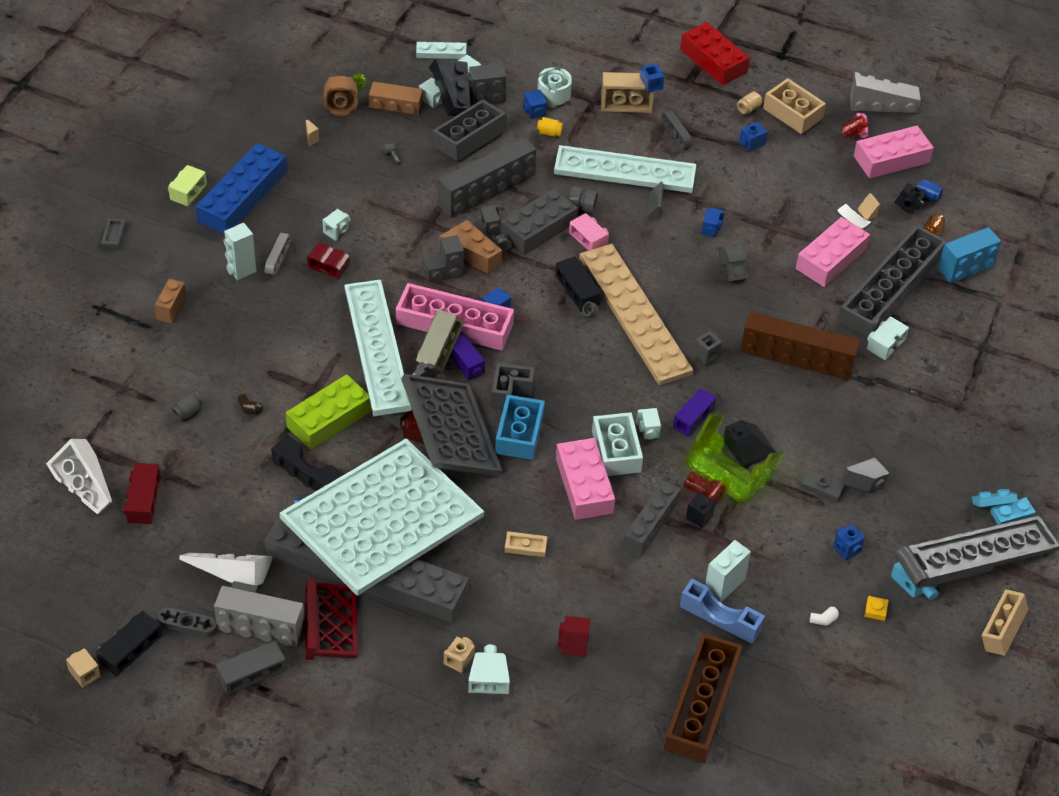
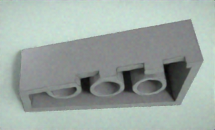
M854 72L849 97L851 111L918 113L921 102L919 87L900 82L895 84L887 79L882 81L875 79L874 76L868 75L865 77L861 76L858 72Z

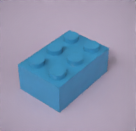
M987 227L944 244L938 270L952 283L962 280L964 277L975 275L982 270L990 269L995 265L1001 240Z
M512 395L506 396L496 436V454L534 460L544 417L545 401Z

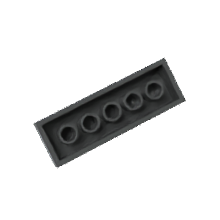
M523 137L438 179V205L452 217L532 177L536 171L537 149Z

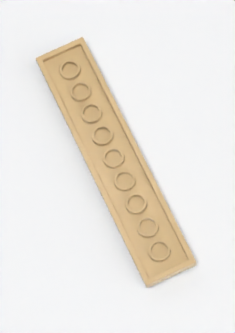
M613 244L580 253L579 259L592 276L596 286L600 287L604 299L658 385L660 386L693 375L691 365Z

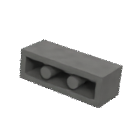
M275 640L263 643L255 649L244 651L238 656L225 659L216 664L217 676L227 696L287 671L286 660Z

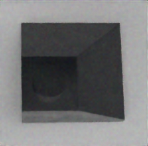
M740 420L725 427L723 441L742 468L776 455V451L757 425Z

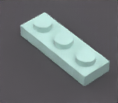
M417 42L416 58L461 59L466 56V43Z

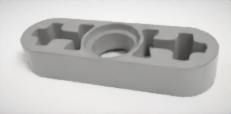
M279 234L266 261L265 274L276 275L290 246V234Z

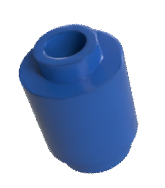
M925 179L917 184V187L925 193L923 198L939 201L943 192V188L940 185Z

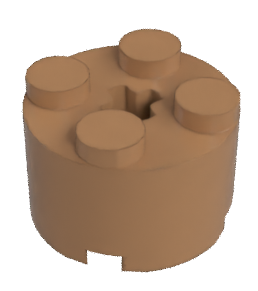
M346 76L329 77L323 89L325 108L337 116L350 114V111L355 110L358 105V90L354 79Z

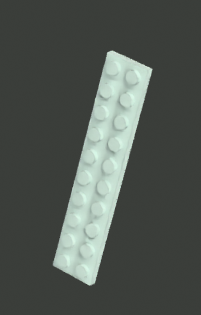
M381 280L345 284V293L373 416L412 411L401 380L404 372Z

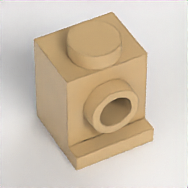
M456 637L450 647L444 651V664L462 673L475 655V645H473V642L467 637L462 639Z

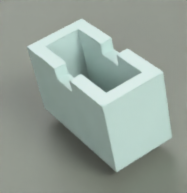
M890 316L886 321L880 323L875 332L872 331L869 334L867 350L886 360L894 352L892 348L894 346L898 348L906 340L909 327Z

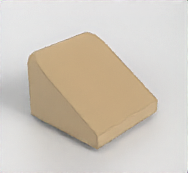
M306 120L308 145L312 146L319 142V128L309 120Z
M870 193L861 203L858 211L866 220H871L878 217L880 203Z

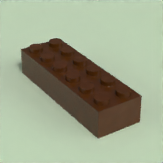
M750 312L744 327L740 352L850 380L860 339Z
M702 633L665 738V751L703 763L706 762L740 661L743 645Z

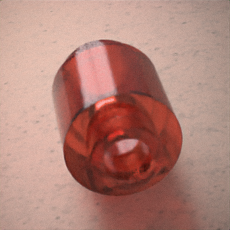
M862 115L855 116L843 123L841 130L845 137L851 139L865 131L868 124Z

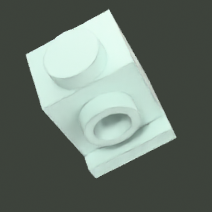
M339 209L332 212L323 219V233L337 241L338 236L348 229V223L351 221L349 215Z
M657 408L638 410L636 423L639 427V432H643L644 439L659 438L661 424Z

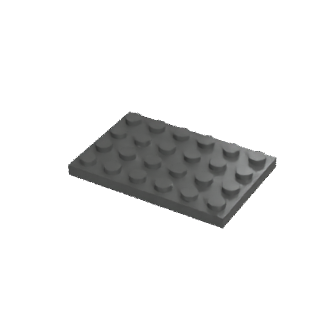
M410 374L402 376L401 380L433 468L499 476L503 472L469 384Z

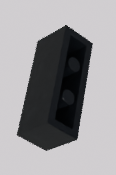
M576 256L556 263L555 276L580 312H582L583 305L586 302H593L597 306L600 305L602 291L599 286L595 285L592 276L585 271L583 263L579 262Z
M142 610L138 615L133 616L122 629L117 630L111 639L99 646L96 651L98 662L117 677L162 637L161 624Z

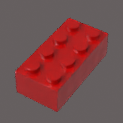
M708 22L682 34L680 50L721 85H725L748 73L750 57Z

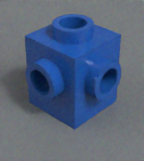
M851 524L846 528H840L836 532L833 547L845 560H848L862 551L865 537L860 530H857Z

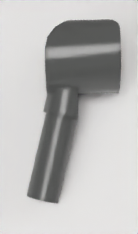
M393 143L384 144L385 154H392L396 163L400 164L401 161L395 152V145Z

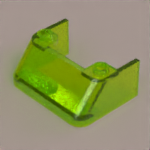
M710 413L686 455V465L739 502L748 501L771 479L784 453H769L764 464L756 465L752 472H749L721 453L725 446V439L716 430L725 414Z

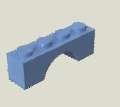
M694 579L690 580L681 595V608L751 644L755 642L762 631L765 615L747 606L744 609L738 610L723 605L714 597L710 587Z

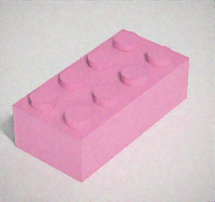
M917 125L857 141L854 157L870 179L930 163L934 147Z
M840 217L798 254L796 269L825 287L867 250L870 234Z
M595 438L557 444L556 461L575 520L613 514L615 497Z

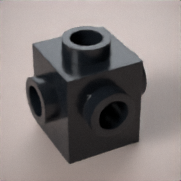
M907 183L894 203L899 205L902 210L912 214L915 209L919 210L923 205L924 201L922 198L925 193L918 187Z

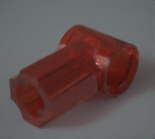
M690 472L684 482L685 488L696 494L698 492L716 501L715 505L726 492L725 485L720 481H709L695 472Z

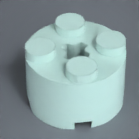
M547 68L540 72L537 90H541L548 107L554 108L570 100L571 75L561 68L560 71L555 70V68Z

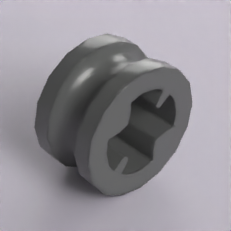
M501 234L494 240V243L502 252L512 247V242L507 234Z

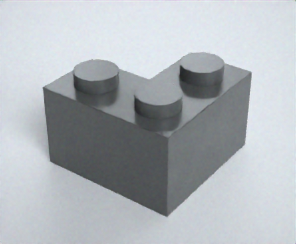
M458 235L440 238L439 252L422 255V268L428 283L463 276L464 250Z
M497 363L492 388L491 407L504 408L507 395L532 397L535 367Z

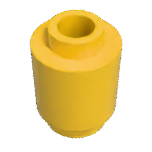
M545 117L538 121L537 130H539V134L551 137L561 136L563 123Z

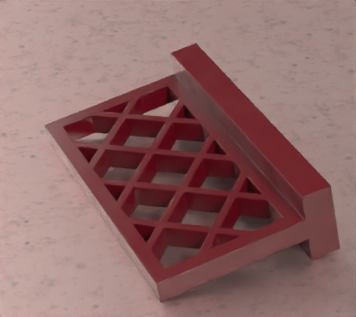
M307 578L305 586V660H314V656L357 658L356 594L346 584L316 583V578ZM319 590H327L331 595L325 599L319 594ZM348 591L351 592V597L345 600L339 593ZM334 597L342 603L337 608L329 603ZM324 605L332 611L327 616H324L319 611ZM346 607L351 611V614L345 617L339 611ZM336 615L342 621L335 625L329 619ZM323 623H326L331 628L326 634L319 628ZM344 624L352 629L347 635L339 629ZM334 632L342 637L338 643H335L329 637ZM324 640L332 646L329 650L320 649V644ZM347 642L352 646V651H344L340 646Z

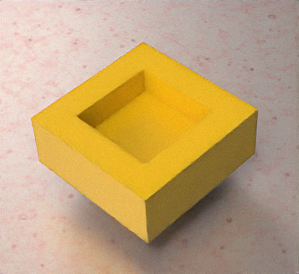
M868 596L864 617L885 621L888 600Z

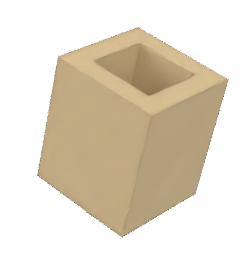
M85 648L73 653L66 659L69 672L82 688L101 677L98 664Z

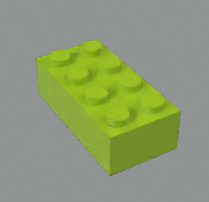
M346 374L286 412L287 428L312 450L372 412L369 394Z

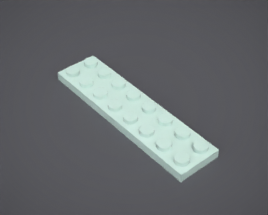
M559 145L554 174L652 188L663 182V189L692 193L696 164Z

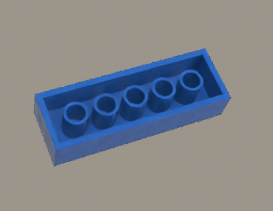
M256 143L196 205L197 222L225 234V230L235 227L287 172L286 155Z

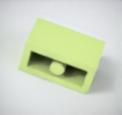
M187 165L168 186L170 200L189 206L207 185L206 172Z

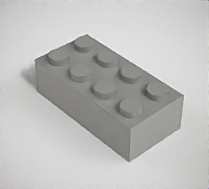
M222 586L214 604L217 630H221L224 633L240 634L247 638H258L265 642L275 640L276 643H281L284 646L298 647L305 628L303 603Z

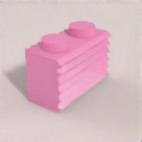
M585 213L570 221V235L588 251L608 244V230L604 227L602 228L594 217H590Z

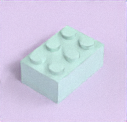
M632 412L593 416V438L596 440L607 476L641 473L643 456Z

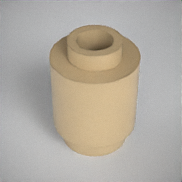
M753 91L739 100L737 108L742 114H749L762 105V97Z

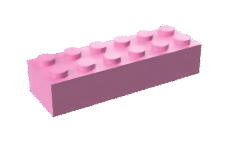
M407 283L396 307L397 325L428 332L434 315L440 309L456 315L465 321L461 331L471 343L503 351L513 326L514 309Z

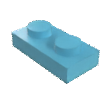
M1009 489L997 490L998 493L991 494V492H980L979 496H972L973 505L978 507L1018 502L1017 494L1010 492Z
M1027 497L1018 499V502L991 507L990 510L998 525L1034 517L1036 513Z

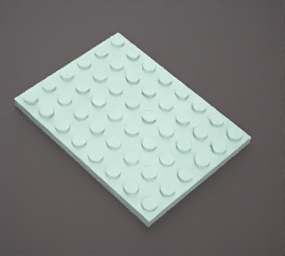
M404 439L280 512V519L357 596L484 517V510L439 468H433L431 461L408 439Z

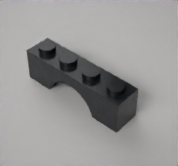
M286 435L271 448L272 461L276 466L282 467L290 476L296 477L306 487H310L315 491L345 475L332 465L323 468H314L306 465L301 460L303 457L302 444L289 435Z

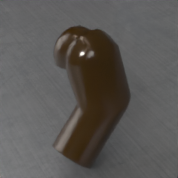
M246 394L238 396L243 412L247 414H260L263 411V405L255 401H249Z

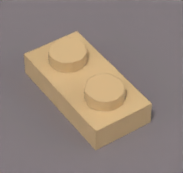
M507 531L505 553L545 557L547 536Z

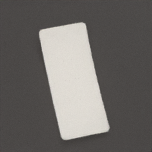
M847 204L838 209V212L844 218L861 229L871 223L858 215Z

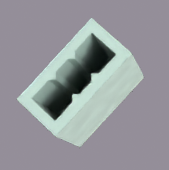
M736 540L708 565L705 585L710 587L712 594L719 602L727 598L746 578L751 551Z

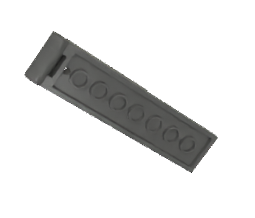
M1035 516L920 544L903 546L895 552V556L916 588H926L991 572L998 565L1058 551L1059 543L1040 516Z

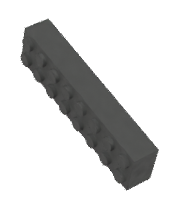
M916 225L841 306L838 322L868 338L869 334L872 331L875 332L880 323L889 318L939 262L944 244L947 241Z

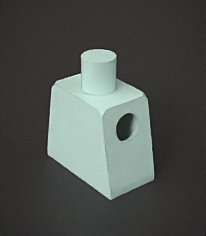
M486 645L484 653H475L469 676L468 693L509 694L510 680L506 656L503 653H497L495 645Z

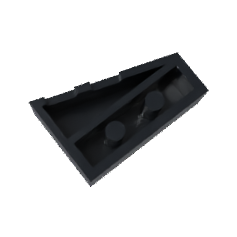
M435 58L429 66L430 72L433 73L435 85L438 86L441 93L440 98L447 116H457L470 108L468 62Z

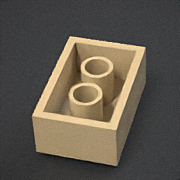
M603 72L601 111L652 113L654 91L646 92V87L640 79V73Z
M787 78L765 94L763 109L800 134H803L824 118L826 103Z

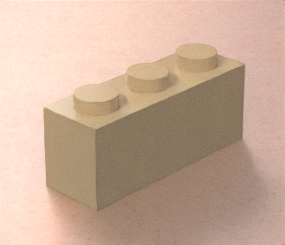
M1005 589L982 634L985 651L1003 656L1006 655L1028 612L1024 593Z

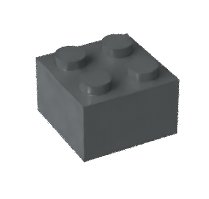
M503 63L469 67V93L472 106L481 100H485L490 104L506 102V73Z

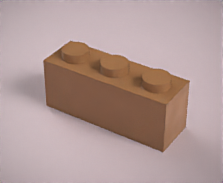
M373 81L369 92V108L419 115L423 103V89Z

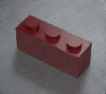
M135 463L134 470L130 471L129 482L131 485L126 489V498L128 500L123 505V515H126L128 523L152 524L161 477L159 464Z

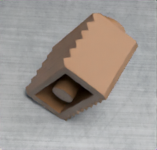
M168 279L154 304L157 320L174 323L178 312H180L179 310H181L185 299H187L184 282Z

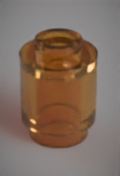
M934 214L929 217L923 228L939 236L945 226V219L940 214Z

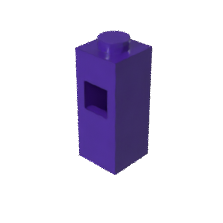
M461 331L450 357L465 377L470 380L485 373V360Z
M700 388L674 416L673 428L689 437L713 412L716 397Z

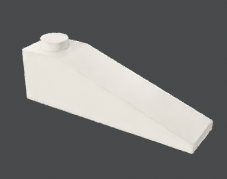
M70 439L46 463L55 479L65 484L71 493L78 495L81 501L96 514H100L112 503L97 456L87 439Z
M186 553L180 555V560L231 583L236 581L257 586L263 584L272 562V556L246 554V556L234 558V554L218 555V558H216V554Z

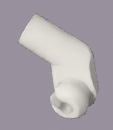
M829 607L822 614L811 612L809 623L828 626L838 618L839 611L836 607Z

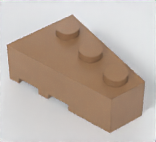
M468 220L439 236L440 251V238L458 235L464 250V260L468 262V265L485 273H490L502 265V250Z

